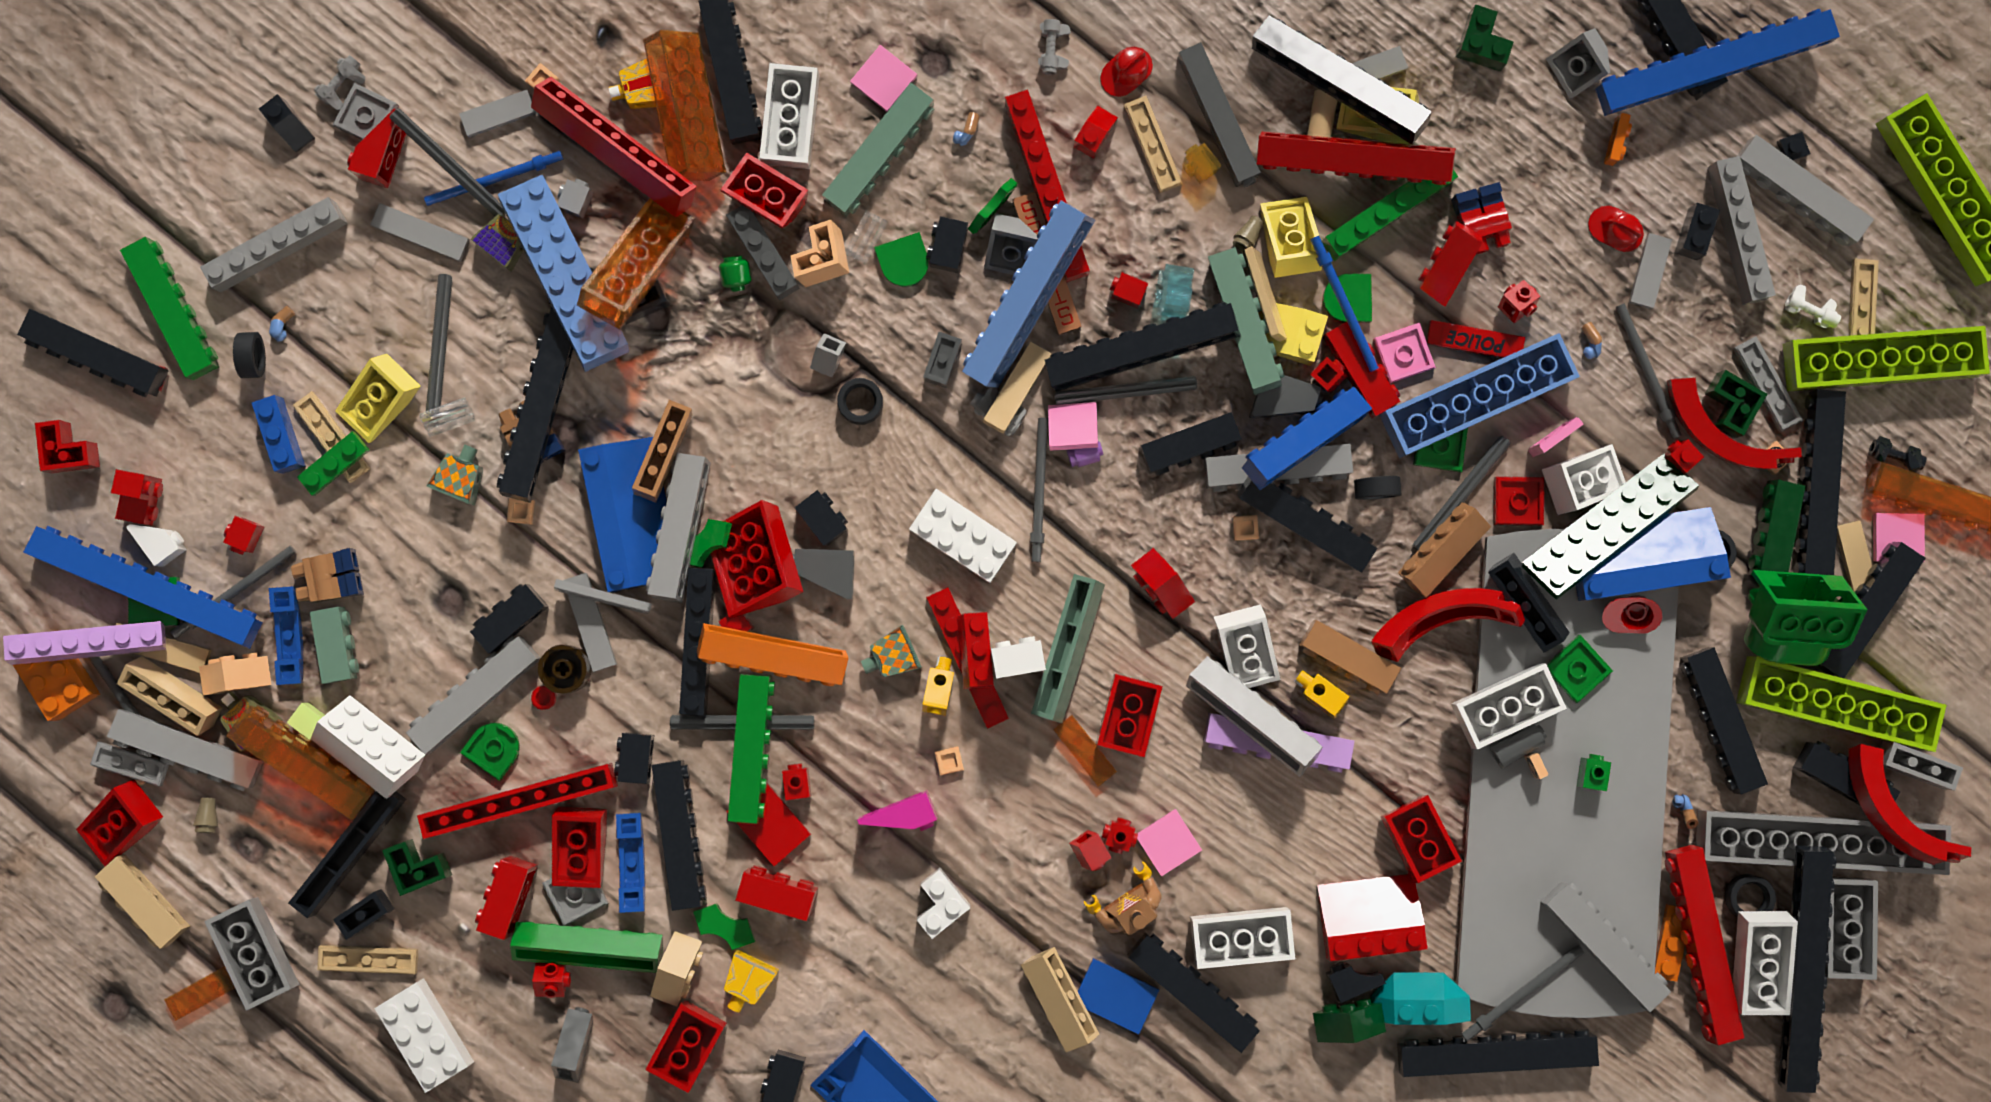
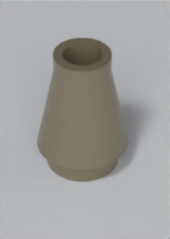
M1251 216L1233 236V245L1242 252L1251 246L1255 247L1264 222L1257 216Z
M200 798V804L193 823L196 833H215V829L218 827L215 798Z

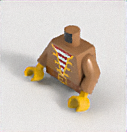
M1142 862L1144 869L1141 872L1135 866L1133 867L1134 873L1140 880H1143V883L1141 882L1104 907V909L1101 910V904L1095 895H1091L1094 900L1093 904L1088 905L1084 901L1087 911L1090 914H1096L1095 918L1108 932H1123L1130 936L1156 919V909L1162 897L1154 879L1150 878L1152 871L1145 862Z

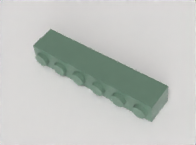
M910 82L822 194L824 201L845 217L849 213L854 214L861 205L859 200L864 194L869 195L876 185L874 181L879 175L883 177L889 170L891 165L888 163L894 156L898 158L905 149L903 144L908 138L913 139L920 129L918 125L923 119L928 120L935 110L933 108L934 99Z
M1236 247L1208 256L1222 302L1231 303L1241 333V337H1237L1235 340L1254 395L1282 386L1281 378L1285 376L1281 364H1275L1273 356L1277 355L1273 341H1267L1265 334L1269 333L1265 319L1260 320L1258 312L1262 311L1258 297H1252L1250 290L1254 289L1251 277L1244 274L1243 268L1247 266L1243 254L1238 255Z
M1077 574L1073 575L1045 666L1046 670L1043 672L1031 714L1063 723L1103 594L1104 583Z

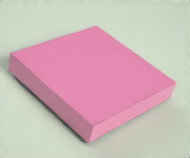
M879 45L851 79L850 83L888 112L910 82L912 83L917 78V73L883 46Z
M1420 323L1373 339L1381 363L1388 373L1387 380L1390 384L1436 368Z
M1096 402L1048 405L1050 451L1098 447Z
M1579 417L1564 422L1531 446L1528 452L1532 457L1545 453L1583 425Z
M1874 513L1873 562H1879L1882 559L1881 553L1889 543L1892 544V542H1903L1925 557L1924 514Z
M1176 809L1138 832L1137 839L1161 877L1202 851Z

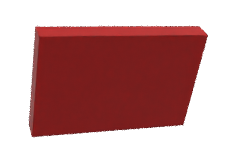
M767 783L766 794L762 793L761 803H765L764 818H760L757 824L736 823L770 863L775 866L808 838L811 833Z

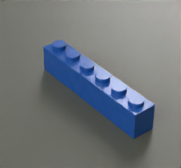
M1355 387L1348 391L1342 389L1333 397L1332 402H1323L1315 409L1316 413L1313 415L1307 413L1298 421V425L1295 427L1292 424L1281 432L1282 436L1277 439L1273 436L1264 443L1263 449L1259 451L1256 448L1245 457L1247 461L1242 469L1259 490H1262L1367 416L1372 407Z

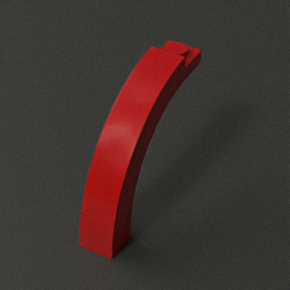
M1696 377L1667 380L1671 404L1681 425L1690 437L1710 454L1731 464L1753 469H1777V459H1779V464L1795 463L1794 458L1802 457L1801 447L1760 449L1746 446L1729 438L1712 423L1704 411L1697 392Z
M1483 588L1456 589L1428 596L1406 607L1392 617L1377 632L1371 642L1377 655L1398 662L1405 651L1417 639L1444 624L1465 619H1489L1521 627L1525 618L1521 606L1513 601L1507 602L1502 591Z
M1859 744L1849 749V771L1856 797L1869 821L1888 842L1907 855L1932 865L1945 861L1960 863V860L1971 857L1972 847L1935 838L1922 831L1904 815L1894 801L1886 782L1883 765L1884 749Z

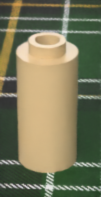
M1322 90L1314 91L1307 135L1331 137L1337 99Z

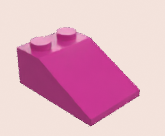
M926 790L862 815L857 821L859 825L916 829L919 827L920 831L933 827L934 821L937 820L938 816Z

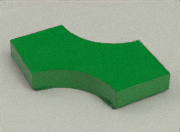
M1010 178L999 188L993 198L976 215L968 227L972 234H976L987 225L993 215L1017 187V182Z
M712 519L707 520L704 529L695 537L690 566L702 568L710 553L716 549L727 547L731 523Z
M717 903L693 912L701 935H718L728 942L732 950L756 941L748 918H731L722 912Z

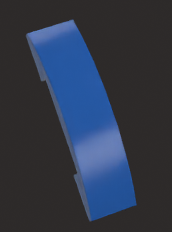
M294 586L269 588L270 612L274 613L277 660L274 661L276 685L300 684L303 678V634L300 609Z
M641 813L616 814L620 869L619 913L645 911L646 879Z

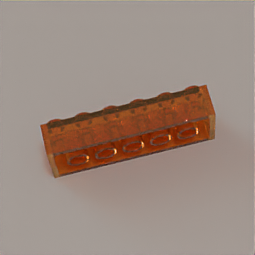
M659 30L643 39L667 163L689 181H710L726 173L699 33Z
M649 198L581 287L577 306L620 330L689 237L695 217L683 212L675 218Z
M251 705L246 709L226 737L353 820L374 789L353 774L342 763H337L331 759L332 755L323 748L319 747L316 749L310 745L311 741L300 733L295 735L289 731L290 726L279 719L277 721L271 719L268 716L269 712L258 705L256 707Z

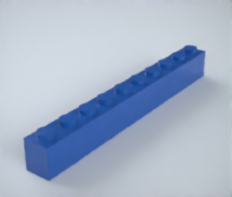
M1821 9L1811 11L1806 14L1807 17L1802 19L1795 16L1785 20L1783 25L1777 27L1775 23L1761 28V32L1755 34L1752 31H1748L1739 35L1737 40L1730 41V38L1715 43L1716 46L1709 49L1707 46H1702L1693 50V54L1687 56L1684 53L1672 56L1670 61L1662 63L1661 60L1648 64L1647 69L1639 71V68H1634L1624 73L1625 76L1616 78V75L1606 77L1601 80L1602 83L1595 89L1604 116L1830 44L1840 37L1831 9L1821 12Z
M36 526L23 553L249 649L263 623L255 619L256 613L244 608L242 612L234 610V604L221 599L220 603L212 600L213 595L199 590L198 594L191 592V586L183 582L177 581L176 585L168 582L170 577L159 572H155L154 575L146 573L147 567L135 562L132 566L125 564L126 559L112 553L111 557L103 554L104 549L90 544L89 548L81 545L83 540L71 535L67 539L61 537V531L47 526L46 529Z

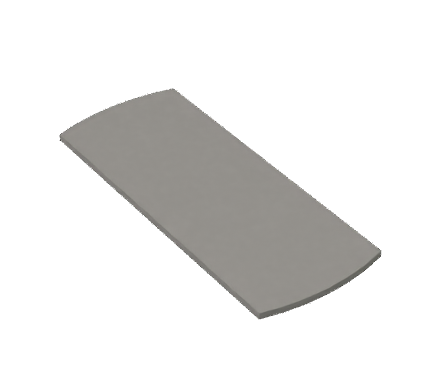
M1565 529L1518 531L1485 537L1482 588L1500 591L1488 574V571L1494 564L1512 553H1515L1522 563ZM1532 577L1570 633L1564 642L1543 653L1524 624L1521 627L1499 621L1480 619L1475 692L1534 665L1549 662L1577 635H1581L1613 672L1579 703H1574L1555 682L1567 709L1534 723L1536 726L1540 725L1543 728L1547 737L1544 739L1545 744L1532 751V753L1540 755L1548 776L1542 779L1534 778L1525 757L1520 758L1503 769L1498 765L1490 751V747L1510 735L1480 749H1471L1456 984L1470 995L1471 1000L1497 1007L1579 945L1584 951L1581 956L1512 1007L1510 1011L1567 1018L1621 1016L1643 1012L1646 1010L1627 993L1541 901L1560 882L1569 885L1573 883L1582 892L1580 897L1586 903L1590 901L1599 910L1597 915L1603 921L1605 919L1609 920L1616 927L1614 931L1620 939L1625 937L1634 946L1631 950L1637 956L1641 954L1651 964L1649 969L1655 974L1678 586L1578 601L1575 585L1556 600ZM1634 595L1644 596L1654 601L1662 610L1660 625L1649 633H1616L1607 629L1602 622L1603 610L1610 602ZM1589 754L1604 756V761L1612 762L1607 791L1577 786L1581 757L1589 758Z

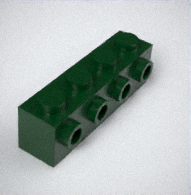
M1779 479L1767 481L1762 493L1764 497L1763 505L1758 513V530L1753 538L1754 550L1753 555L1749 559V575H1752L1753 570L1789 572L1805 485Z

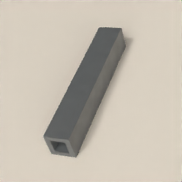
M1200 42L1180 51L1177 59L1235 186L1243 185L1245 188L1256 183V178H1258L1261 172L1202 43Z

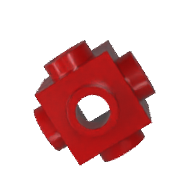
M1523 280L1517 285H1510L1505 290L1498 308L1513 323H1516L1522 317H1529L1537 310L1538 307L1536 305L1541 296L1533 286H1530Z
M1117 817V821L1110 819L1109 825L1105 824L1101 838L1105 839L1104 844L1109 846V851L1122 854L1123 850L1129 852L1130 847H1135L1138 833H1134L1136 828L1131 826L1132 821ZM1123 832L1125 839L1118 841L1116 839L1117 833Z
M536 962L532 979L535 997L554 998L565 996L566 987H570L571 973L567 972L566 965Z

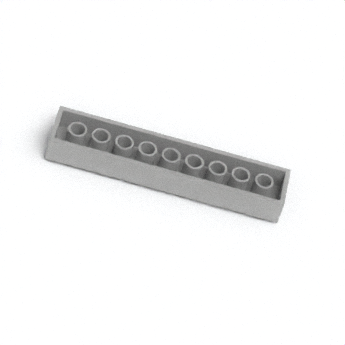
M1711 810L1697 811L1699 823L1697 826L1696 846L1703 847L1706 861L1794 866L1796 846H1823L1834 852L1837 869L1950 874V862L1945 861L1932 865L1907 855L1888 842L1869 820ZM1912 822L1927 834L1940 840L1951 842V826Z

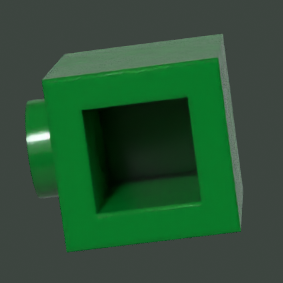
M1589 754V758L1581 757L1577 786L1607 791L1612 762L1604 761V756Z

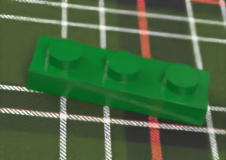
M352 431L298 475L297 478L311 496H316L370 450L358 434Z

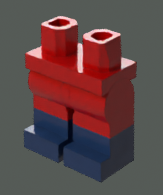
M1500 182L1455 194L1451 199L1458 222L1482 234L1483 243L1476 255L1489 250L1486 239L1493 238L1496 248L1506 247L1511 243L1509 231L1512 229V225L1503 202Z

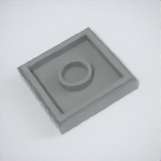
M354 83L333 126L363 140L399 105Z
M552 878L542 883L564 926L609 903L602 888L552 886Z

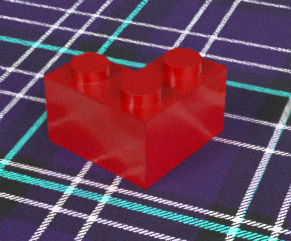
M62 420L35 423L40 471L53 474L100 467L97 443L89 441L73 442L71 423Z
M116 469L111 489L112 494L120 495L115 519L153 526V521L158 516V498L163 493L162 479Z
M1154 548L1131 565L1136 573L1133 578L1141 588L1144 585L1146 586L1145 591L1153 601L1157 600L1154 605L1162 615L1167 613L1174 619L1196 602L1178 573Z

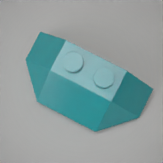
M1394 972L1385 981L1386 984L1381 985L1370 996L1371 1003H1382L1384 1021L1388 1024L1447 1025L1471 1021L1470 995L1444 972Z

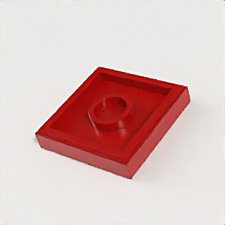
M1494 477V525L1543 526L1544 477Z

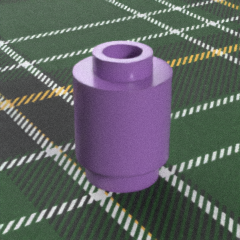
M1099 441L1097 448L1066 450L1071 467L1078 466V468L1099 462L1100 456L1103 455Z

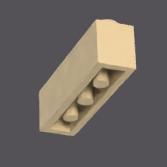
M143 656L125 664L117 682L119 686L197 736L214 727L223 708Z
M127 855L115 857L95 876L99 881V887L105 893H110L115 899V905L120 910L126 911L129 914L132 924L138 929H142L148 935L147 939L154 947L159 949L168 947L190 927L185 919Z
M1055 947L1038 953L1021 964L1024 974L1029 980L1036 998L1040 1001L1047 1019L1053 1026L1065 1052L1085 1046L1099 1035Z

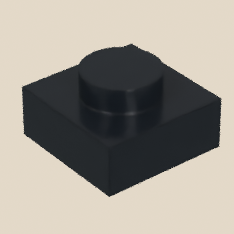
M1803 132L1777 141L1780 152L1793 161L1811 154Z

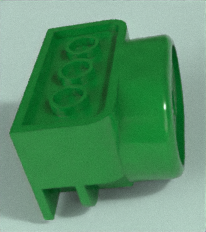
M1763 570L1752 571L1751 574L1760 587L1759 589L1750 590L1748 594L1752 607L1749 612L1750 621L1743 639L1745 645L1755 655L1779 664L1813 666L1824 663L1832 649H1843L1852 644L1868 609L1843 576Z

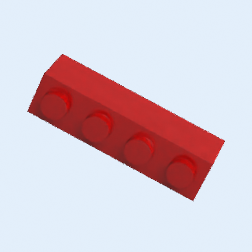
M1347 321L1323 336L1335 359L1346 368L1343 372L1347 375V379L1352 387H1355L1372 407V410L1368 413L1371 419L1401 402L1398 389L1394 384L1390 385L1386 378L1388 373L1381 363L1378 365V369L1372 372L1369 371ZM1368 343V345H1369V347H1370V349H1371V352H1372L1373 356H1375L1376 354H1375L1374 349H1373L1372 346Z

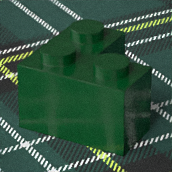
M1474 5L1469 12L1456 52V58L1497 71H1501L1506 66L1514 41L1491 34L1498 11Z
M1727 370L1716 373L1705 392V395L1725 406L1715 426L1734 439L1745 435L1768 395Z
M413 839L382 850L400 896L452 876L444 853L421 861Z
M1361 999L1356 1001L1357 1005L1348 1004L1340 1006V1008H1337L1336 1004L1322 1006V1010L1313 1013L1317 1042L1357 1043L1385 1033L1386 1027L1382 1003H1371V999Z

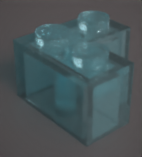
M1165 264L1164 270H1159L1157 284L1161 285V289H1157L1153 308H1157L1156 315L1178 316L1180 318L1187 316L1193 289L1191 286L1194 268Z

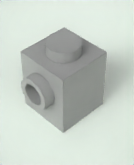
M567 179L566 184H562L558 192L559 201L557 204L560 210L584 219L594 194L588 187L589 184L580 179H575V182Z
M823 334L816 346L810 369L833 377L840 364L846 342Z

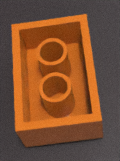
M79 658L13 665L47 721H60L100 695L99 690Z

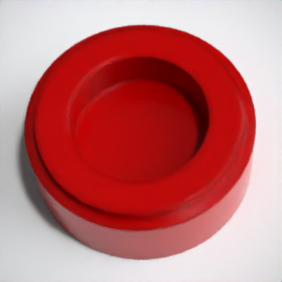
M539 686L532 692L531 701L537 709L547 710L555 705L557 694L546 686Z

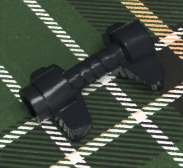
M1882 436L1872 441L1868 452L1870 456H1874L1876 460L1882 463L1885 462L1886 457L1904 462V466L1908 467L1910 472L1915 473L1918 470H1922L1927 461V457L1921 454L1920 448L1910 446L1906 452L1892 449L1890 439Z

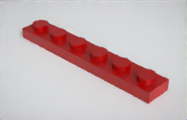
M947 587L926 598L962 673L957 617L961 613ZM994 685L988 688L969 689L987 729L1009 719Z

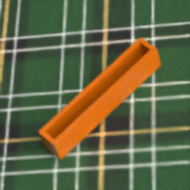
M703 623L697 647L698 658L708 664L721 662L730 668L738 669L742 666L756 673L768 671L773 672L775 676L786 678L788 675L795 676L798 680L804 682H811V680L821 681L820 683L826 686L842 685L849 659L845 650Z

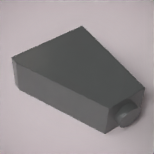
M1285 376L1281 378L1282 386L1256 395L1249 418L1259 419L1311 413L1321 405L1323 395L1320 394L1322 387Z
M795 549L793 558L799 576L848 600H853L854 551Z
M575 1007V1010H567L551 1064L555 1078L579 1083L593 1025V1016L587 1009Z

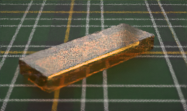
M1070 715L1063 723H1060L1053 729L1098 787L1117 772L1073 715Z
M224 966L164 999L173 1018L177 1021L235 989V986Z

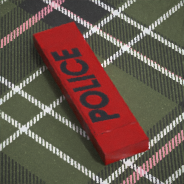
M1430 320L1426 342L1427 345L1504 358L1524 349L1526 337Z

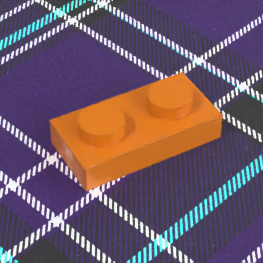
M1621 113L1615 118L1604 164L1614 166L1619 160L1624 158L1626 146L1623 145L1625 137H1628L1631 132L1632 123H1629L1631 115Z

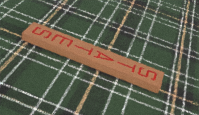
M1032 192L1012 199L1018 218L1034 233L1038 234L1041 227L1047 224L1036 193ZM1063 276L1048 302L1058 335L1082 327L1068 285Z

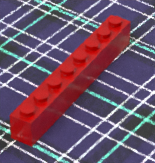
M552 76L535 85L531 103L533 110L675 218L691 208L697 188L696 185Z
M1027 89L1006 96L1005 106L1047 224L1051 218L1049 214L1053 206L1059 204L1060 201L1067 202ZM1082 246L1064 274L1066 283L1089 276L1090 269Z
M1262 131L1258 141L1257 165H1263L1262 168L1269 170L1277 169V167H1286V170L1291 172L1310 169V172L1314 174H1324L1325 171H1333L1338 176H1348L1349 173H1356L1361 178H1373V175L1383 176L1385 180H1397L1398 177L1407 178V181L1420 183L1423 179L1432 180L1433 184L1445 185L1447 182L1452 181L1456 148Z
M613 763L420 814L417 815L422 837L426 839L618 786L614 775Z
M1688 845L1665 851V867L1671 878L1670 890L1675 897L1677 906L1675 913L1681 923L1682 931L1680 935L1687 951L1686 962L1691 969V985L1697 996L1696 1008L1702 1019V1034L1706 1041L1717 1046L1744 1039L1703 847Z

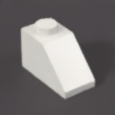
M129 524L126 527L154 566L164 567L186 551V548L183 546L184 540L176 531Z

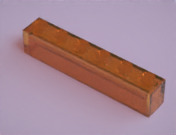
M1883 462L1872 464L1864 492L1872 494V498L1881 501L1889 499L1895 501L1894 505L1902 508H1909L1911 506L1917 508V512L1924 515L1932 516L1936 514L1941 516L1940 519L1946 522L1955 523L1958 521L1964 523L1963 527L1971 530H1979L1980 528L1986 530V534L1991 536L1990 496Z

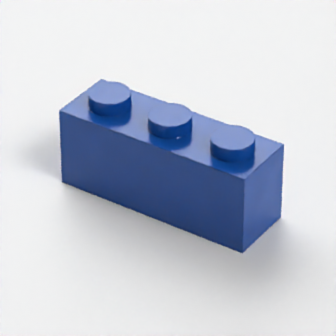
M272 395L252 402L273 471L284 474L305 467L284 398Z

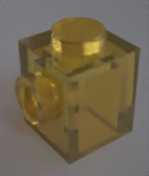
M1205 143L1199 147L1195 144L1185 152L1187 156L1184 158L1183 163L1185 165L1183 168L1191 178L1194 176L1199 184H1202L1217 173L1222 166Z

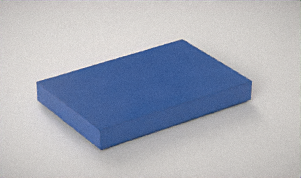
M1092 958L1077 992L1088 1011L1139 1034L1159 989Z

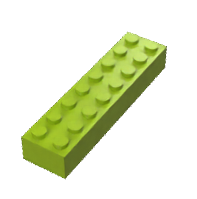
M1928 93L1880 120L1875 125L1976 287L1991 280V195Z
M1985 326L1797 339L1782 344L1787 391L1977 378L1990 374Z
M1747 656L1736 700L1737 704L1882 741L1895 742L1909 748L1927 752H1936L1947 706L1942 703L1789 664L1770 662L1758 656Z

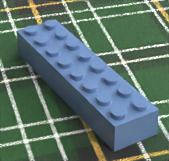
M543 175L499 193L500 204L584 371L587 372L628 353V343Z
M1063 201L1055 204L1051 209L1049 222L1039 230L1037 234L1038 241L1034 247L1028 249L1024 257L1026 261L1023 267L1016 270L1012 281H1014L1012 286L1002 294L1000 307L997 311L992 312L987 323L989 326L985 333L981 332L976 339L975 344L977 346L974 352L969 353L964 360L963 365L965 367L962 372L986 387L999 388L1096 221Z
M1560 333L1390 408L1379 416L1400 459L1571 382L1580 376Z

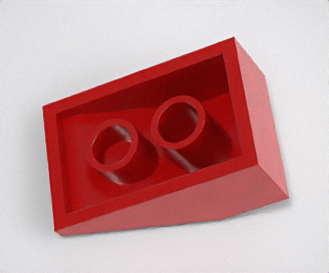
M395 108L355 147L354 152L350 153L347 161L348 170L360 180L387 189L389 188L407 135L390 119V115L394 112Z
M135 779L114 787L76 830L106 867L115 857L121 856L148 834L160 822L163 815Z
M558 807L553 813L552 886L601 888L607 834V809Z

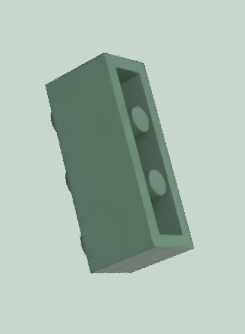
M345 607L311 611L310 617L322 684L357 679L359 664L357 659H354L352 650L355 649V640L349 632L348 625H351L349 612L346 611Z

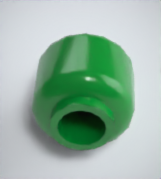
M742 256L723 258V262L718 266L721 284L723 287L730 288L731 292L745 290V285L752 281L749 261L742 259Z

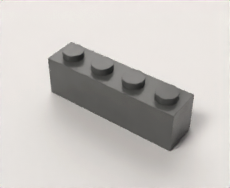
M741 205L728 213L726 216L779 301L800 289L752 210Z

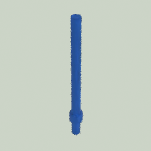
M561 151L546 156L538 155L532 157L531 161L475 180L485 187L535 169L537 171L546 169L547 165L562 161L564 158ZM458 185L425 196L424 200L426 205L430 206L468 193V191L463 186Z
M1318 235L1310 239L1318 256L1316 260L1319 266L1323 267L1367 367L1372 372L1379 367L1331 263L1333 259L1330 253L1326 252Z

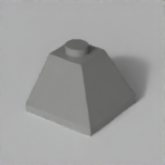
M1596 29L1582 33L1546 58L1570 99L1610 73L1608 48Z
M996 213L984 268L1014 275L1018 268L1023 267L1026 261L1024 257L1028 249L1034 247L1038 241L1037 234L1019 218Z

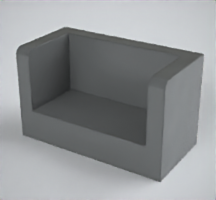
M938 332L923 376L924 381L947 388L962 345V339Z

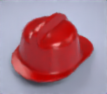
M1134 46L1123 49L1102 69L1100 76L1102 87L1112 96L1121 97L1130 94L1151 74L1153 68L1152 58L1148 52Z
M1601 206L1593 211L1588 221L1589 231L1592 236L1618 251L1631 252L1642 243L1644 233L1640 221L1634 215L1619 208Z
M1640 595L1616 599L1610 602L1602 613V622L1605 627L1616 633H1649L1654 631L1662 621V610L1659 605Z

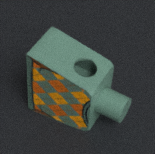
M464 444L459 457L447 453L427 483V487L465 503L475 505L483 473V467L473 464L478 450Z
M904 625L899 626L870 646L873 656L861 661L866 674L880 669L883 677L922 667Z

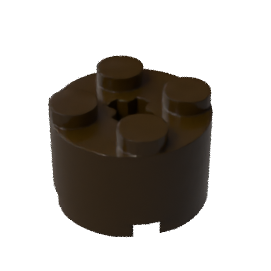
M556 645L551 647L542 655L538 663V676L541 682L549 690L559 694L573 693L585 687L592 671L586 652L573 645ZM566 665L569 667V672H566V674L561 672L560 667Z

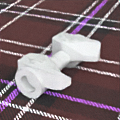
M1796 286L1785 302V310L1793 314L1802 310L1814 316L1815 325L1822 328H1835L1841 319V315L1835 312L1837 303L1829 299L1822 308L1814 306L1805 301L1806 286Z

